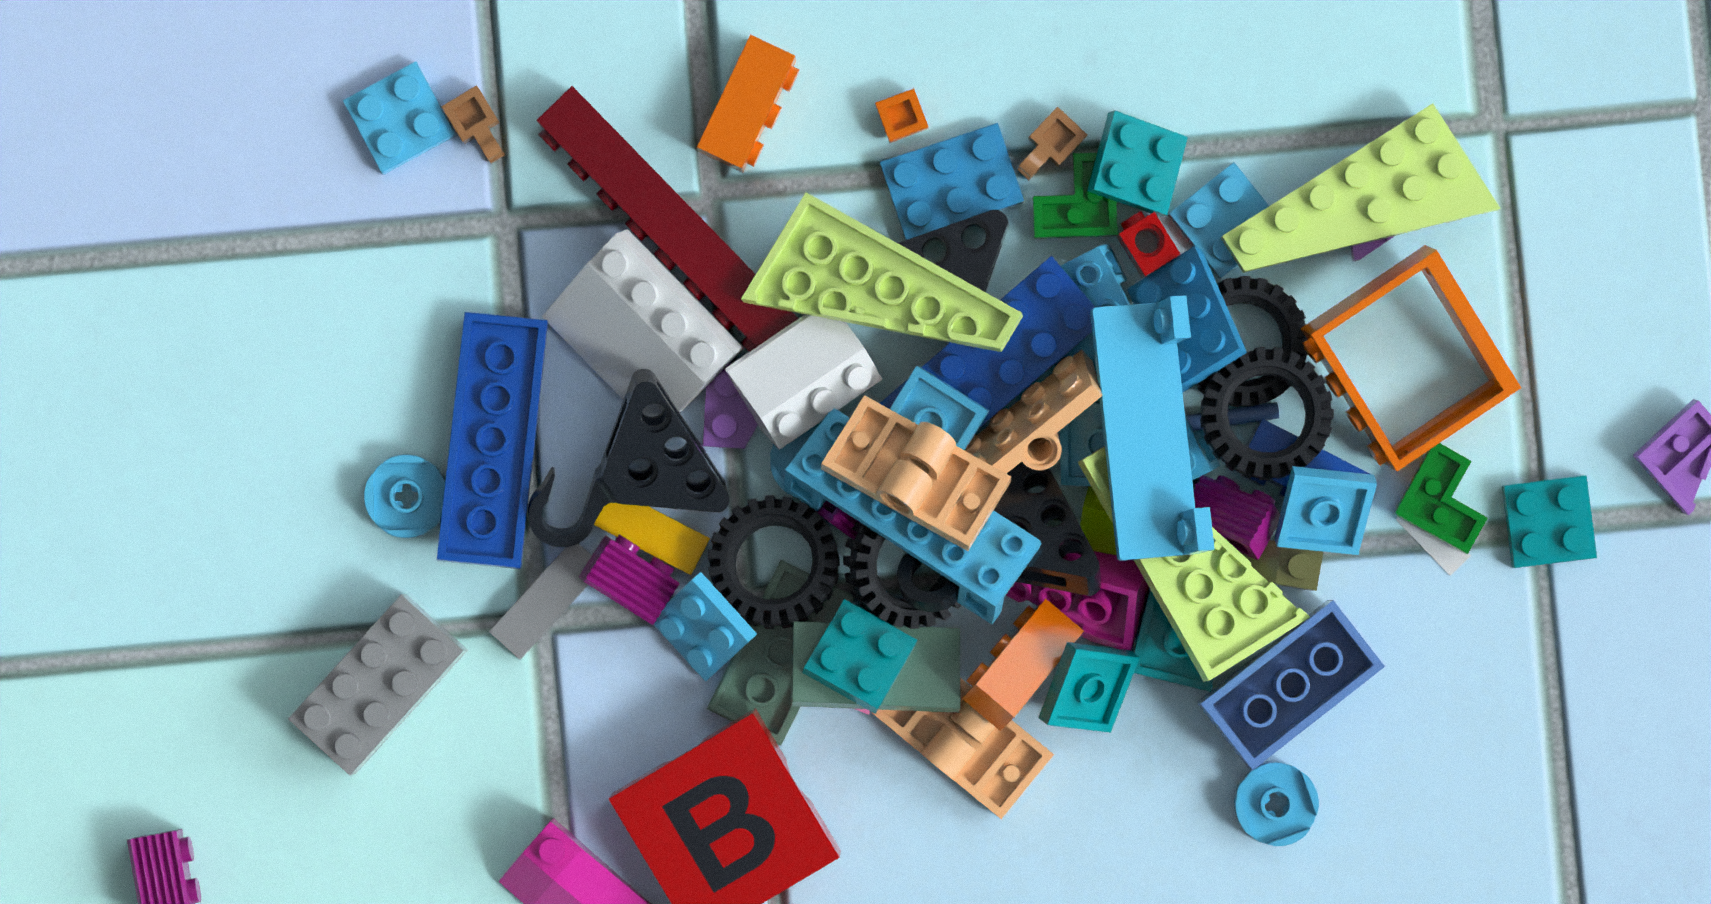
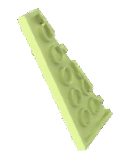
M1432 103L1224 234L1221 239L1244 273L1315 254H1322L1352 245H1359L1442 223L1461 220L1466 217L1498 211L1501 208Z
M807 192L802 197L741 298L744 303L997 352L1003 351L1023 317L1022 312Z
M1105 446L1078 461V464L1113 523ZM1213 527L1215 550L1194 555L1134 560L1203 682L1210 681L1310 618L1300 607L1296 608L1282 595L1283 591L1272 581L1268 582L1251 566V562Z

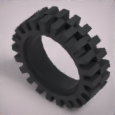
M1240 276L1239 278H1228L1217 283L1226 306L1239 303L1252 304L1268 312L1278 324L1281 332L1283 352L1289 354L1294 352L1300 355V359L1305 362L1308 353L1302 343L1307 338L1300 328L1306 325L1304 321L1306 316L1303 310H1299L1295 304L1297 301L1292 295L1288 296L1283 291L1284 288L1277 284H1270L1267 282L1268 280L1263 278L1254 279L1250 278V276ZM1214 374L1196 384L1198 386L1197 389L1205 394L1204 391ZM1269 375L1244 381L1232 393L1229 406H1254L1266 403L1285 393L1292 385L1281 378Z
M1260 347L1245 353L1218 370L1208 383L1200 406L1202 410L1200 424L1201 428L1203 427L1204 439L1206 444L1211 446L1212 454L1217 460L1221 459L1226 464L1225 467L1232 472L1235 470L1242 473L1241 476L1247 478L1255 477L1259 478V480L1287 477L1291 473L1292 466L1305 467L1314 460L1330 436L1332 427H1330L1331 420L1334 418V409H1331V401L1333 400L1331 392H1327L1324 385L1326 381L1322 374L1319 376L1314 371L1315 366L1309 361L1307 363L1300 359V355L1294 352L1289 354L1283 352L1282 348L1265 349V347ZM1268 375L1281 378L1291 384L1299 393L1304 404L1305 421L1300 436L1289 447L1277 452H1260L1245 446L1234 435L1228 419V404L1235 389L1247 379Z
M767 495L765 500L757 501L756 498L747 500L749 505L740 508L739 505L731 510L733 515L729 519L724 517L721 520L719 532H714L711 538L713 545L711 550L708 549V560L710 562L708 571L713 586L748 624L755 627L759 624L763 625L765 629H774V626H782L785 629L792 627L791 623L793 621L806 622L809 620L808 616L811 613L815 612L817 614L823 609V602L826 599L830 600L834 593L832 590L834 583L837 584L840 557L833 534L829 526L826 525L823 518L816 511L813 512L809 505L801 501L800 503L794 502L791 497L783 496V499H775L774 495ZM768 526H784L793 529L804 537L812 551V567L806 582L798 591L780 599H764L753 595L740 583L736 572L737 553L742 543L750 534Z
M856 521L852 530L858 533L854 540L847 538L845 547L850 548L851 553L850 556L843 555V565L850 569L849 573L844 574L846 583L853 586L850 592L855 599L861 602L860 606L879 619L901 628L906 626L910 629H919V624L930 627L936 625L935 618L938 617L946 620L950 617L949 608L938 612L921 611L909 605L905 599H897L891 596L884 589L877 573V559L879 550L886 539L864 524ZM940 574L937 582L929 591H937L943 588L949 582V579ZM956 602L952 606L959 609L962 605Z

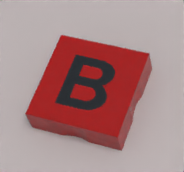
M756 708L707 736L699 745L674 760L660 764L616 790L609 797L610 803L671 904H762L840 858L841 850L812 801L800 790L794 781L784 754Z

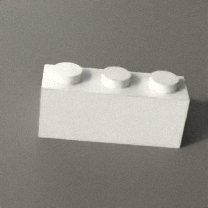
M806 314L725 368L759 428L779 450L820 423L828 412L834 408L839 410L883 380L866 349L846 322Z

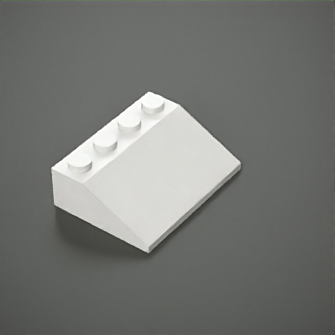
M628 229L615 234L542 316L545 320H548L549 325L623 400L633 373L639 369H649L656 375L680 413L744 349ZM653 403L647 405L642 412L647 416L655 417L663 412L664 407Z

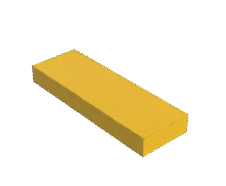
M609 503L603 507L594 523L595 526L616 537L619 534L639 546L641 550L689 575L693 574L711 539L649 506Z

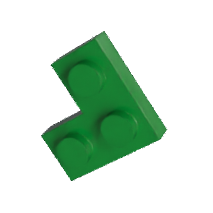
M1073 153L1074 195L1033 196L1034 239L1114 237L1118 235L1117 201L1087 191L1097 153Z
M1441 443L1427 451L1393 512L1394 515L1464 554L1469 553L1488 517L1452 498L1472 461Z

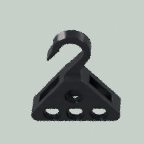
M990 210L899 242L898 244L925 258L923 249L928 241L932 239L943 241L946 245V255L941 261L934 264L986 292L1009 228V221L1003 212ZM972 225L982 227L986 233L983 245L975 249L966 247L962 239L965 229Z
M639 369L632 375L601 463L595 469L579 520L568 528H555L547 524L541 515L543 507L548 502L555 478L554 467H551L542 484L531 495L528 504V516L533 533L542 542L554 547H569L580 543L590 534L603 507L609 503L722 512L729 504V495L724 478L656 375L649 369ZM653 403L664 407L663 412L655 417L647 416L642 412L647 405ZM673 437H680L686 440L685 445L677 450L668 449L665 443ZM637 459H646L651 463L644 471H634L629 467ZM701 470L708 474L707 478L699 483L687 480L688 475L693 471Z
M1020 462L1007 473L1011 476V482L994 509L995 512L1041 541L1039 550L1016 582L1087 596L1096 594L1102 585L1099 561L1050 468L1034 470ZM1036 486L1045 488L1040 493L1028 492L1029 489ZM1050 520H1060L1063 522L1056 527L1045 525ZM906 553L902 557L897 570L900 592L906 602L912 607L925 612H938L954 605L957 602L960 587L949 580L946 586L937 591H924L917 588L912 582V577L916 570L921 567L922 562ZM1070 553L1081 555L1080 558L1073 561L1063 559L1065 555Z

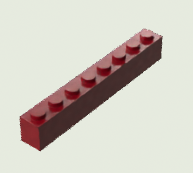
M573 86L536 120L543 128L538 133L539 137L554 152L561 147L572 158L567 165L583 182L590 177L601 188L596 195L612 212L618 206L629 217L624 224L637 238L643 241L648 236L656 244L658 249L653 254L670 271L677 266L688 277L683 282V285L699 301L706 296L717 307L711 312L713 316L728 331L735 326L745 336L740 343L748 352L799 319L790 311L744 303L742 301V296L756 274Z

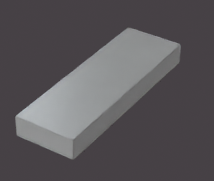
M579 543L565 547L489 632L521 660L588 586L578 576L592 555Z

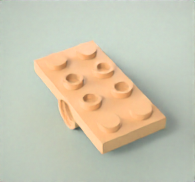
M1082 349L1073 357L1068 356L1062 359L1055 366L1050 376L1041 383L1036 382L1030 385L1017 403L1009 409L1004 408L995 414L989 425L979 434L974 435L965 451L1006 474L1020 462L1034 470H1045L1054 466L1060 459L1062 452L1058 432L1103 396L1098 385L1093 361Z
M865 395L821 463V470L966 551H969L1011 482L1010 475L957 447L955 440L940 427L928 422H920L917 425Z
M960 678V710L958 713L878 710L874 714L1000 819L1004 817L1054 755L1013 720L1001 731L993 726L962 699L971 688L962 678Z

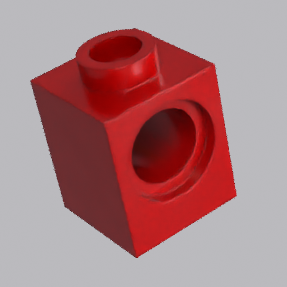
M1140 211L1121 223L1124 231L1120 232L1116 238L1142 279L1180 255L1179 250L1155 212L1145 217L1143 212ZM1142 231L1152 233L1157 239L1156 250L1151 253L1141 252L1135 245L1136 235Z

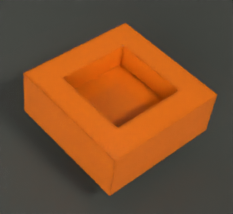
M914 88L875 103L889 143L929 128Z

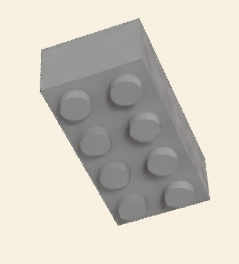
M401 594L288 720L347 774H356L462 658L468 649L407 594Z

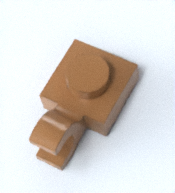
M477 85L441 106L464 144L475 138L491 164L505 156L490 131L492 127L500 122Z
M1057 107L1029 136L1028 140L1036 148L1018 166L1017 171L1029 181L1048 159L1059 167L1088 134Z

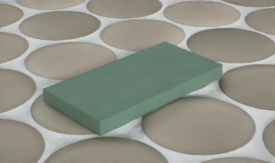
M780 560L762 598L780 599L790 596L802 587L809 573ZM833 586L832 590L834 593L830 600L826 599L822 604L823 609L817 614L815 612L811 613L808 616L809 620L806 622L830 623L843 600L845 599L852 603L854 597ZM757 624L756 627L750 625L757 635L731 658L707 709L733 722L756 708L776 743L781 746L801 707L791 706L792 627L783 629L782 626H774V629H765L763 625Z
M793 621L791 706L865 709L802 673L807 661L830 623ZM894 626L918 641L878 710L958 713L960 710V628L919 627V629H910L906 626H902V628Z

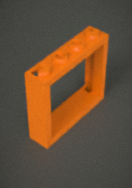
M1426 245L1300 328L1307 338L1302 343L1306 352L1316 364L1321 361L1329 373L1324 377L1326 384L1337 398L1343 396L1350 409L1345 411L1348 419L1358 432L1364 429L1371 440V443L1367 445L1370 454L1380 466L1385 463L1395 471H1399L1521 389V386L1436 249ZM1422 271L1489 381L1394 445H1391L1327 343L1324 335Z

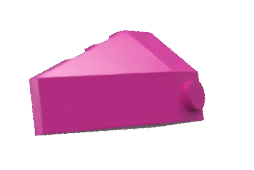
M1094 551L1099 561L1102 583L1100 590L1094 595L1087 596L1015 582L1006 594V596L1017 602L1028 600L1037 606L1047 599L1084 630L1080 635L1083 638L1116 649L1131 651L1149 586L1134 560L1119 561L1117 555ZM1070 553L1065 555L1063 559L1073 561L1080 558L1081 555Z
M555 818L545 826L498 881L523 904H651Z

